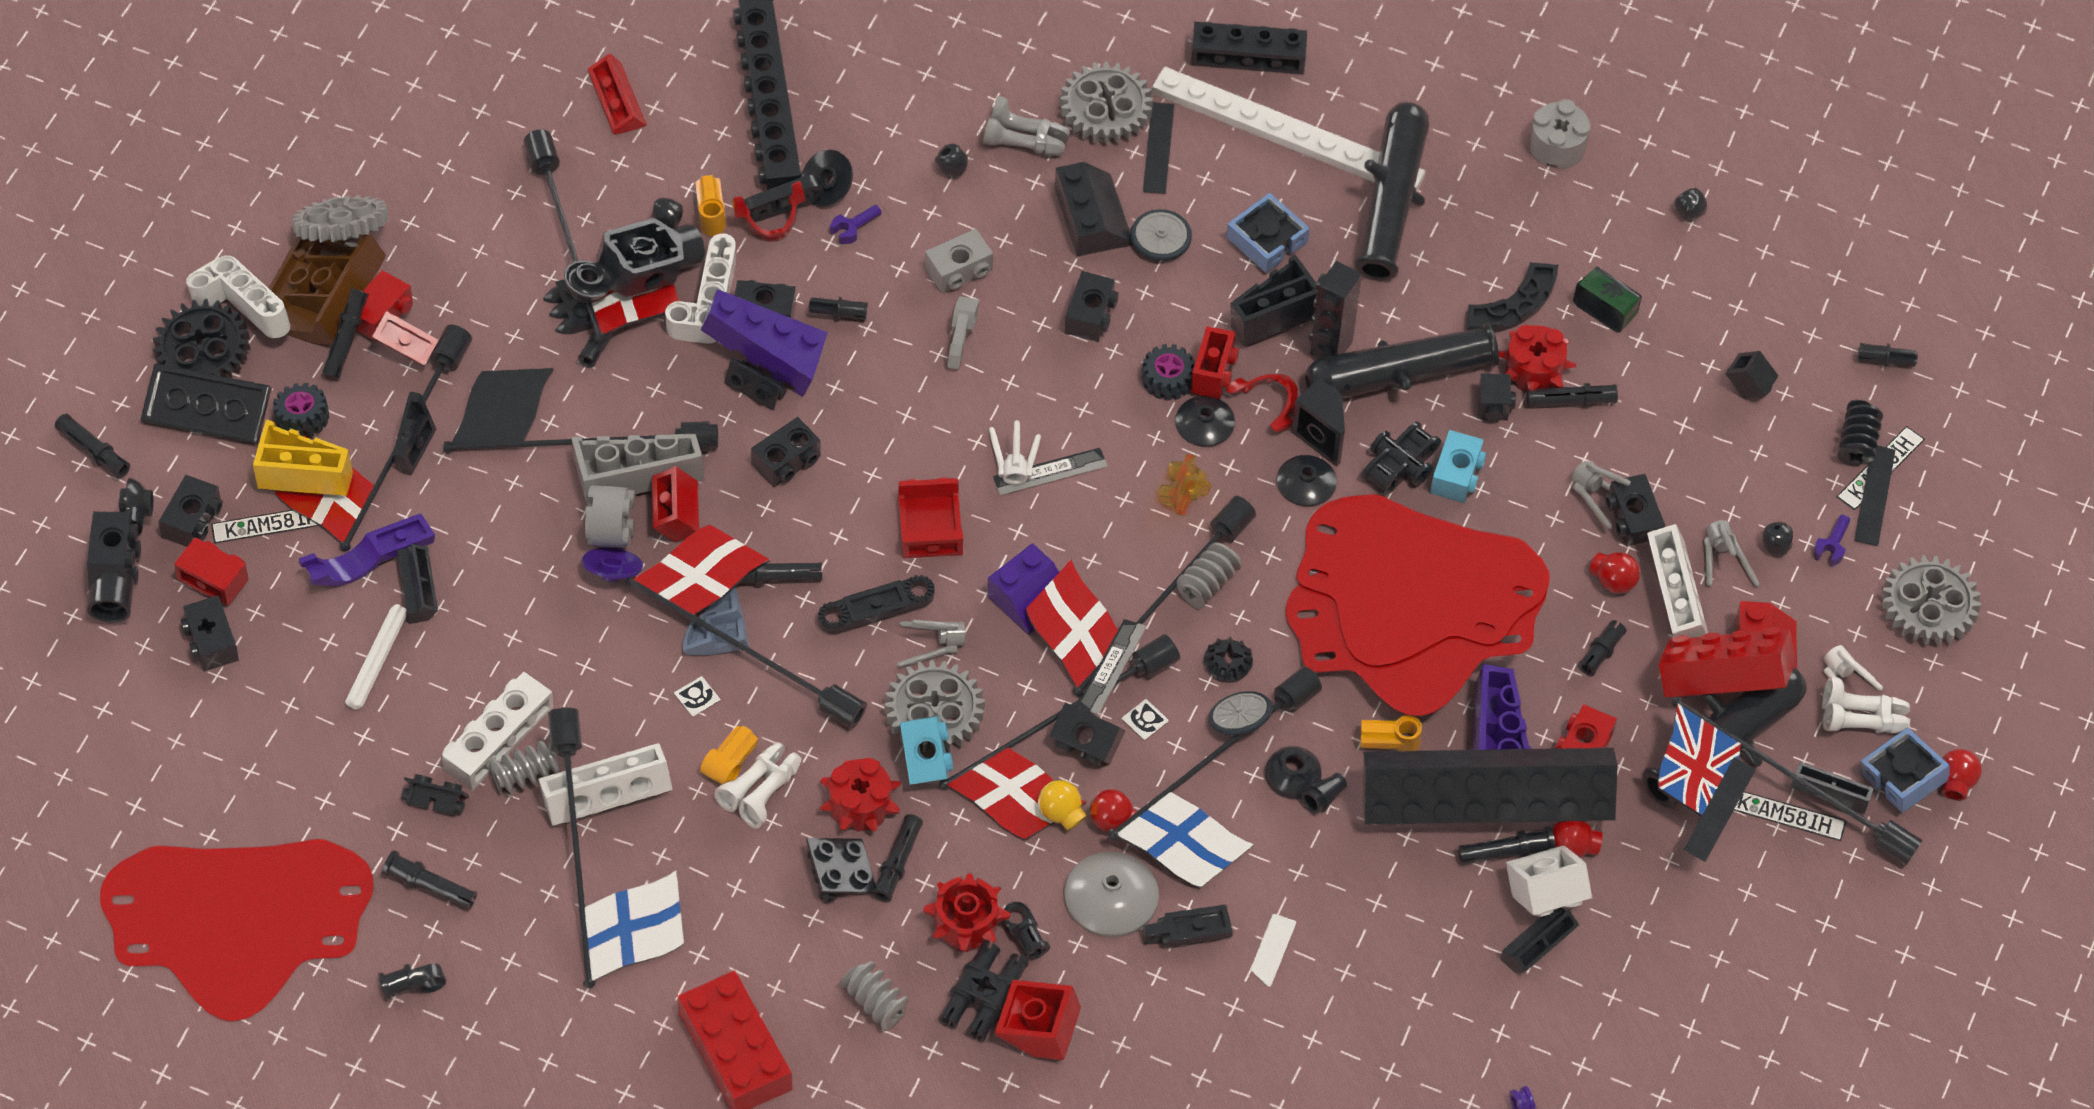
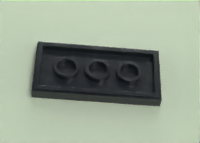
M154 363L140 421L146 424L258 445L272 388L269 385Z

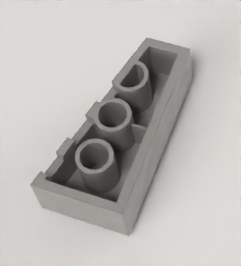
M696 434L656 435L655 439L640 438V435L628 436V440H610L609 436H597V440L583 441L582 437H571L574 461L586 504L593 503V497H588L591 485L628 487L629 490H635L636 494L652 491L653 475L675 466L697 481L704 480L703 459Z

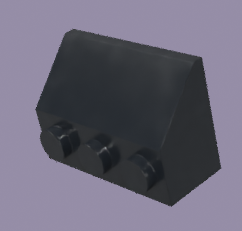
M1085 162L1056 167L1055 191L1077 257L1133 246L1131 233L1111 174Z

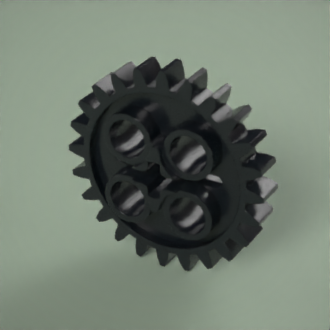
M208 299L203 301L202 306H198L196 300H193L191 308H187L182 303V311L180 313L170 310L173 317L171 320L167 318L161 319L165 328L156 327L155 330L158 337L153 338L155 345L153 353L155 358H157L155 359L157 364L218 376L225 375L228 378H233L231 369H242L238 360L247 361L248 359L245 351L250 350L248 342L250 335L248 330H246V323L244 320H241L238 311L232 312L229 304L222 309L219 300L213 306H210ZM189 332L188 335H186V336H181L182 334ZM217 352H223L220 355L214 356ZM188 358H193L188 362H184Z

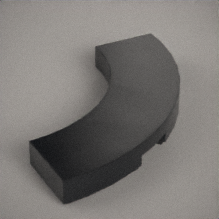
M1530 262L1524 281L1512 296L1487 304H1469L1466 331L1478 329L1486 322L1496 333L1511 329L1530 319L1549 299L1556 283L1559 265Z

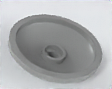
M1101 852L1083 859L1072 869L1066 880L1064 899L1068 913L1081 928L1097 936L1117 938L1131 935L1148 924L1158 906L1159 890L1151 870L1137 858L1120 852ZM1116 882L1118 885L1109 886L1107 883Z

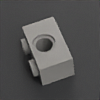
M973 229L925 251V270L940 292L944 293L951 289H958L964 283L975 278H982L990 271H993V252L977 229Z

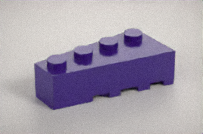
M718 289L708 306L700 329L732 351L736 349L745 355L747 361L754 366L759 364L773 373L771 377L777 381H785L795 388L794 392L802 397L813 380L828 332Z
M1483 664L1475 681L1472 750L1532 749L1528 744L1526 721L1522 718L1521 700L1514 670L1511 668Z

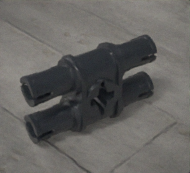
M983 941L973 961L964 965V972L960 979L950 989L951 999L939 1016V1021L943 1025L947 1026L949 1021H951L949 1028L955 1029L967 1007L978 1010L979 1012L968 1028L967 1033L973 1039L976 1038L977 1034H980L978 1041L981 1042L986 1040L996 1020L1000 1019L1012 980H1019L1029 965L1025 957L1021 956L1019 961H1017L1018 954L1012 953L1001 974L989 971L996 957L1001 952L1000 948L992 943L989 949L990 941Z

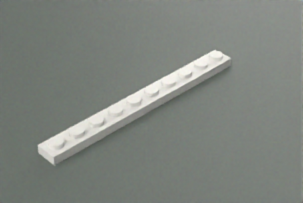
M1165 66L1152 86V94L1371 182L1375 181L1373 174L1364 168V163L1366 160H1373L1378 164L1380 154L1378 151ZM1420 168L1415 184L1416 191L1425 178V170Z

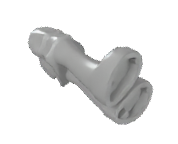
M997 96L992 116L989 118L985 129L983 144L992 146L1000 144L1020 146L1035 150V154L1043 153L1045 156H1061L1066 148L1063 142L1068 141L1070 130L1047 119L1039 120L1018 116L1010 111L1008 99ZM1008 129L1017 130V131H1023V132H1028V133L1035 134L1036 136L1027 135V134H1022V133L1014 132V131H1011V130H1008Z

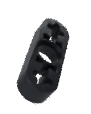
M808 175L744 199V202L751 212L750 217L756 223L790 211L789 195H792L793 183L798 181L802 184L806 200L799 203L797 208L817 201L824 194L819 178L815 175Z

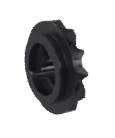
M1231 636L1224 640L1218 638L1215 643L1208 645L1204 655L1205 667L1213 677L1221 681L1232 682L1240 680L1252 669L1253 657L1251 648H1247L1243 640L1239 642L1233 640ZM1228 651H1231L1234 658L1232 663H1230V667H1227V662L1224 658Z

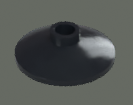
M831 149L823 150L813 155L806 163L801 178L815 175L819 178L824 189L822 197L812 203L822 207L831 206L841 201L848 193L853 180V169L849 159L841 152Z
M1207 396L1193 397L1185 401L1176 414V428L1181 437L1187 442L1200 447H1213L1222 444L1232 435L1235 427L1233 411L1224 401Z
M1298 455L1288 459L1282 464L1277 474V486L1280 493L1286 500L1298 506L1313 507L1323 504L1332 497L1336 489L1337 478L1331 465L1313 455ZM1304 474H1309L1311 477H1306Z

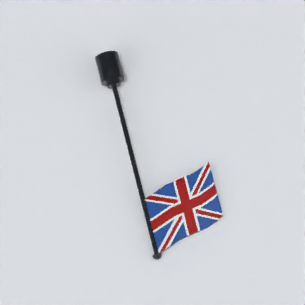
M1681 697L1673 698L1672 705L1674 708L1676 707L1671 739L1660 765L1658 790L1698 816L1702 817L1733 758L1739 759L1740 747H1743L1875 831L1872 838L1877 840L1874 846L1906 866L1918 849L1922 839L1894 821L1890 820L1888 824L1881 822L1879 826L1875 825L1680 701Z

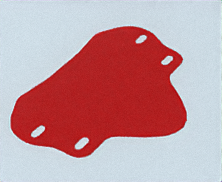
M1367 494L1342 497L1327 502L1312 515L1306 527V551L1297 570V580L1302 586L1328 594L1335 599L1342 634L1349 651L1356 659L1365 664L1381 666L1393 664L1411 657L1449 636H1459L1485 645L1498 643L1506 636L1512 625L1521 615L1532 609L1543 599L1549 587L1550 572L1544 560L1524 540L1467 528L1416 512L1384 496ZM1323 524L1336 528L1337 533L1329 535L1318 531L1317 528ZM1316 569L1326 572L1328 578L1321 580L1309 575V571ZM1521 586L1533 591V595L1526 597L1514 593L1513 588ZM1482 622L1494 626L1496 630L1493 633H1487L1476 629L1475 626L1477 623Z
M1320 571L1312 575V577L1325 580L1328 578V574ZM1299 584L1292 590L1287 600L1286 618L1300 640L1302 659L1306 667L1315 672L1341 670L1356 672L1393 709L1407 715L1423 716L1434 713L1445 706L1459 692L1475 668L1483 660L1489 657L1517 655L1531 648L1534 640L1535 620L1546 600L1547 592L1536 606L1515 621L1506 636H1521L1522 639L1518 643L1504 644L1499 641L1495 644L1485 645L1459 636H1449L1411 657L1393 664L1381 666L1365 664L1356 659L1349 651L1342 634L1336 601L1330 595ZM1516 586L1513 588L1514 593H1516L1517 591L1530 590L1521 586ZM1300 611H1318L1316 617L1299 618L1297 616ZM1482 622L1477 623L1475 626L1476 629L1487 633H1493L1496 630L1494 626ZM1334 652L1336 654L1335 658L1330 660L1315 659L1317 653Z
M312 839L275 846L212 849L157 845L146 848L124 859L107 873L100 890V904L113 929L114 950L119 962L127 966L161 965L169 968L191 997L207 1013L221 1020L235 1022L247 1019L261 1011L277 995L302 962L309 959L341 958L353 951L357 942L359 920L372 897L374 881L372 871L364 859L354 851L325 839ZM344 886L361 887V892L355 895H342L340 888ZM130 895L134 897V901L130 904H114L112 902L114 896ZM326 936H342L344 942L339 945H324L322 939ZM133 944H147L149 951L145 953H129L127 948Z

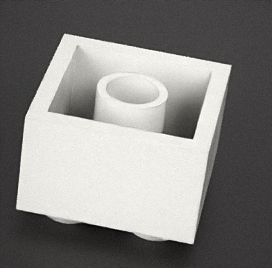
M1565 846L1506 862L1512 897L1533 915H1549L1553 912V909L1563 906L1576 907L1581 905L1584 900L1592 898L1586 863Z

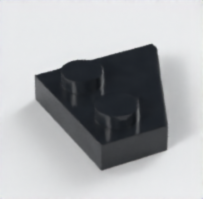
M411 391L407 398L393 452L394 459L401 473L408 475L413 474L437 430L421 393Z

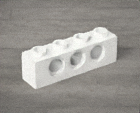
M1674 524L1647 533L1674 637L1679 635H1688L1690 638L1702 637L1708 633L1685 541L1677 525Z
M525 672L517 679H512L506 685L504 692L496 700H491L486 705L483 714L476 721L469 722L463 734L455 742L452 741L445 747L442 753L444 771L473 791L491 772L490 760L495 758L500 763L502 755L509 754L553 709L552 691ZM514 707H521L519 710H511ZM493 728H501L499 731H491ZM472 749H481L478 752H470Z
M659 743L572 769L576 818L596 814L610 808L626 805L673 790L667 761ZM566 771L539 778L545 808L552 826L569 822L570 811Z

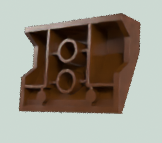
M370 232L368 235L363 234L359 242H344L343 240L331 242V239L320 242L319 239L309 241V238L301 239V236L297 237L268 287L284 303L290 322V330L286 335L311 344L332 345L341 320L338 317L340 312L343 313L351 288L363 291L373 280L386 257V254Z

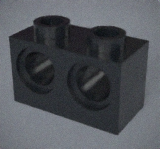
M796 417L751 448V465L774 488L782 482H788L798 471L806 466H812L821 456V440L799 417Z

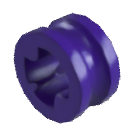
M1527 1086L1521 1087L1519 1092L1515 1089L1509 1092L1513 1109H1536L1533 1095Z

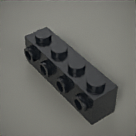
M1194 21L1190 66L1304 75L1308 30Z
M1335 261L1327 274H1321L1315 286L1318 294L1313 302L1316 310L1311 319V323L1314 325L1309 335V340L1311 341L1310 354L1314 355L1317 359L1345 353L1353 342L1362 273L1338 261Z

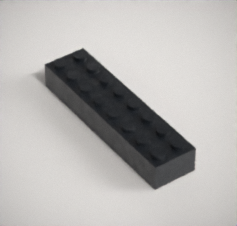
M1614 748L1363 752L1362 807L1365 825L1616 821L1618 764Z

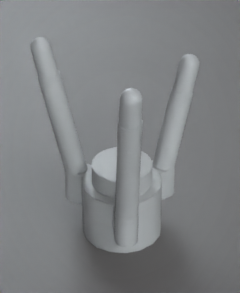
M1591 461L1582 462L1573 472L1572 481L1576 483L1573 489L1581 494L1606 528L1611 529L1612 524L1587 491L1595 492L1600 486L1608 491L1610 484L1604 481L1602 476L1627 486L1631 482L1596 466Z
M1719 520L1711 523L1707 527L1708 537L1703 540L1706 549L1707 587L1712 586L1713 548L1718 552L1729 550L1731 556H1736L1737 554L1753 585L1758 587L1760 583L1741 550L1729 522Z
M901 621L899 623L901 627L938 630L939 643L945 644L946 647L897 663V667L902 668L947 653H957V646H965L964 622Z

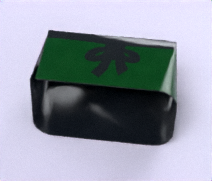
M1597 266L1576 284L1573 302L1579 309L1614 332L1620 333L1638 314L1642 295Z

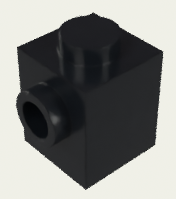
M1761 351L1738 353L1725 373L1743 399L1765 397L1770 393L1774 382L1779 376Z
M1481 373L1478 387V419L1493 422L1500 420L1508 421L1510 409H1515L1516 391H1511V375Z

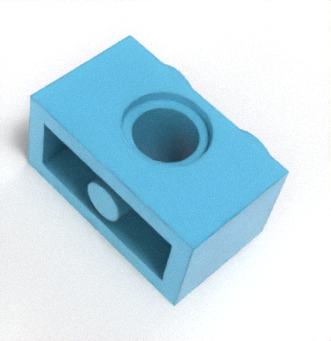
M1449 430L1433 475L1431 494L1465 503L1468 492L1474 494L1479 477L1475 475L1476 469L1482 470L1487 454L1482 451L1484 439Z
M933 716L901 722L900 727L910 784L949 778V771H953L954 768L951 752H945L944 740H949L946 721L941 722L940 716ZM923 741H930L935 745L936 753L934 757L926 758L921 754L920 745Z

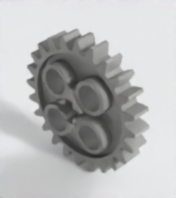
M1105 61L1103 68H1099L1096 62H1094L1092 70L1082 66V74L1074 71L1072 79H1066L1065 87L1061 88V116L1066 117V125L1073 124V133L1082 130L1083 139L1092 135L1094 143L1097 142L1099 137H1102L1104 143L1108 144L1109 138L1113 137L1117 143H1120V136L1123 135L1129 140L1131 139V131L1139 134L1140 126H1147V118H1151L1153 107L1152 90L1147 88L1146 80L1139 81V72L1130 75L1129 66L1122 71L1120 70L1119 63H1116L1114 68H1109L1108 62ZM1100 84L1103 85V88L1105 90V98H1102L1103 90ZM1108 107L1110 108V116H1111V118H1112L1113 121H1111V120L1109 119V116H1108Z
M348 195L345 197H334L329 200L323 199L322 203L313 202L312 206H304L303 210L296 211V214L292 216L294 233H296L297 237L301 236V239L309 238V241L319 239L320 242L331 239V242H334L336 240H347L352 237L359 238V234L368 235L369 231H378V227H383L385 222H388L389 216L387 204L384 203V200L379 201V198L371 199V196L361 198V195L350 198Z
M1922 555L1920 563L1911 557L1908 566L1900 562L1898 569H1892L1889 578H1886L1881 598L1884 599L1881 607L1882 609H1887L1885 618L1894 619L1893 629L1900 626L1903 628L1901 636H1905L1908 633L1913 634L1912 642H1916L1919 637H1922L1925 645H1928L1930 639H1934L1937 646H1940L1943 638L1949 644L1953 643L1955 636L1962 639L1965 631L1970 632L1973 624L1977 622L1981 603L1978 602L1981 593L1975 591L1977 583L1968 582L1970 573L1960 574L1961 565H1957L1954 568L1949 567L1950 559L1945 560L1943 564L1939 563L1938 556H1934L1933 561L1928 562L1926 556Z
M930 660L929 667L926 668L921 662H918V670L916 671L907 666V676L898 673L897 683L890 682V692L885 694L884 712L887 714V724H892V734L901 732L900 723L903 721L940 716V721H946L949 740H944V745L948 751H951V744L953 742L962 747L963 737L971 740L973 739V730L979 731L980 721L984 719L985 699H982V688H977V679L968 680V670L959 674L957 664L951 669H947L946 661H943L940 667H936L934 660ZM945 691H953V692H955V693H953V694H946V693H944V692H945ZM922 692L923 695H914L913 693ZM953 717L956 720L948 721L946 718ZM900 733V742H901V743H903L902 733ZM923 741L921 743L923 752H926L929 746H933L936 753V747L932 742Z

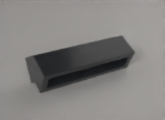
M411 544L407 549L397 550L409 624L429 621L438 612L428 547Z
M1799 763L1795 774L1848 808L1865 814L1874 788L1808 764ZM1793 780L1791 788L1821 798Z
M1562 907L1553 909L1551 914L1540 917L1502 950L1501 960L1514 972L1525 973L1579 926V923L1569 909H1563Z

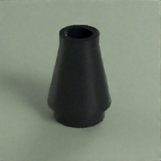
M1334 773L1330 777L1306 786L1305 792L1302 793V801L1305 807L1312 813L1325 812L1347 787L1345 778L1340 773Z

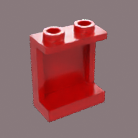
M940 477L930 480L908 479L906 481H899L898 503L903 558L963 555L964 538L963 529L961 528L958 479Z

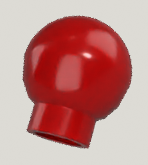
M1599 552L1591 561L1590 574L1598 577L1602 586L1609 592L1624 594L1631 591L1637 585L1640 578V568L1637 561L1627 553L1615 552L1606 555Z
M1954 749L1942 758L1950 765L1949 777L1947 782L1944 783L1942 794L1949 799L1962 801L1967 798L1968 790L1977 785L1982 775V765L1979 758L1973 752L1966 749Z
M1116 789L1101 791L1094 797L1090 806V816L1093 823L1099 829L1107 832L1110 828H1117L1137 812V810L1133 809L1130 799L1122 791Z
M1558 821L1553 826L1555 848L1565 846L1579 858L1586 853L1595 856L1599 854L1603 841V832L1592 829L1587 821Z

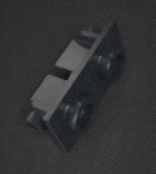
M730 359L724 383L773 411L778 397L783 398L787 393L784 383L768 375L762 376L761 371L749 365L745 360L736 361Z
M415 774L413 779L407 777L403 779L410 784L409 789L404 788L401 795V800L406 801L407 805L429 809L431 798H435L434 811L451 814L452 816L463 814L465 802H461V798H469L470 795L462 791V785L444 781L443 786L432 784L433 778Z

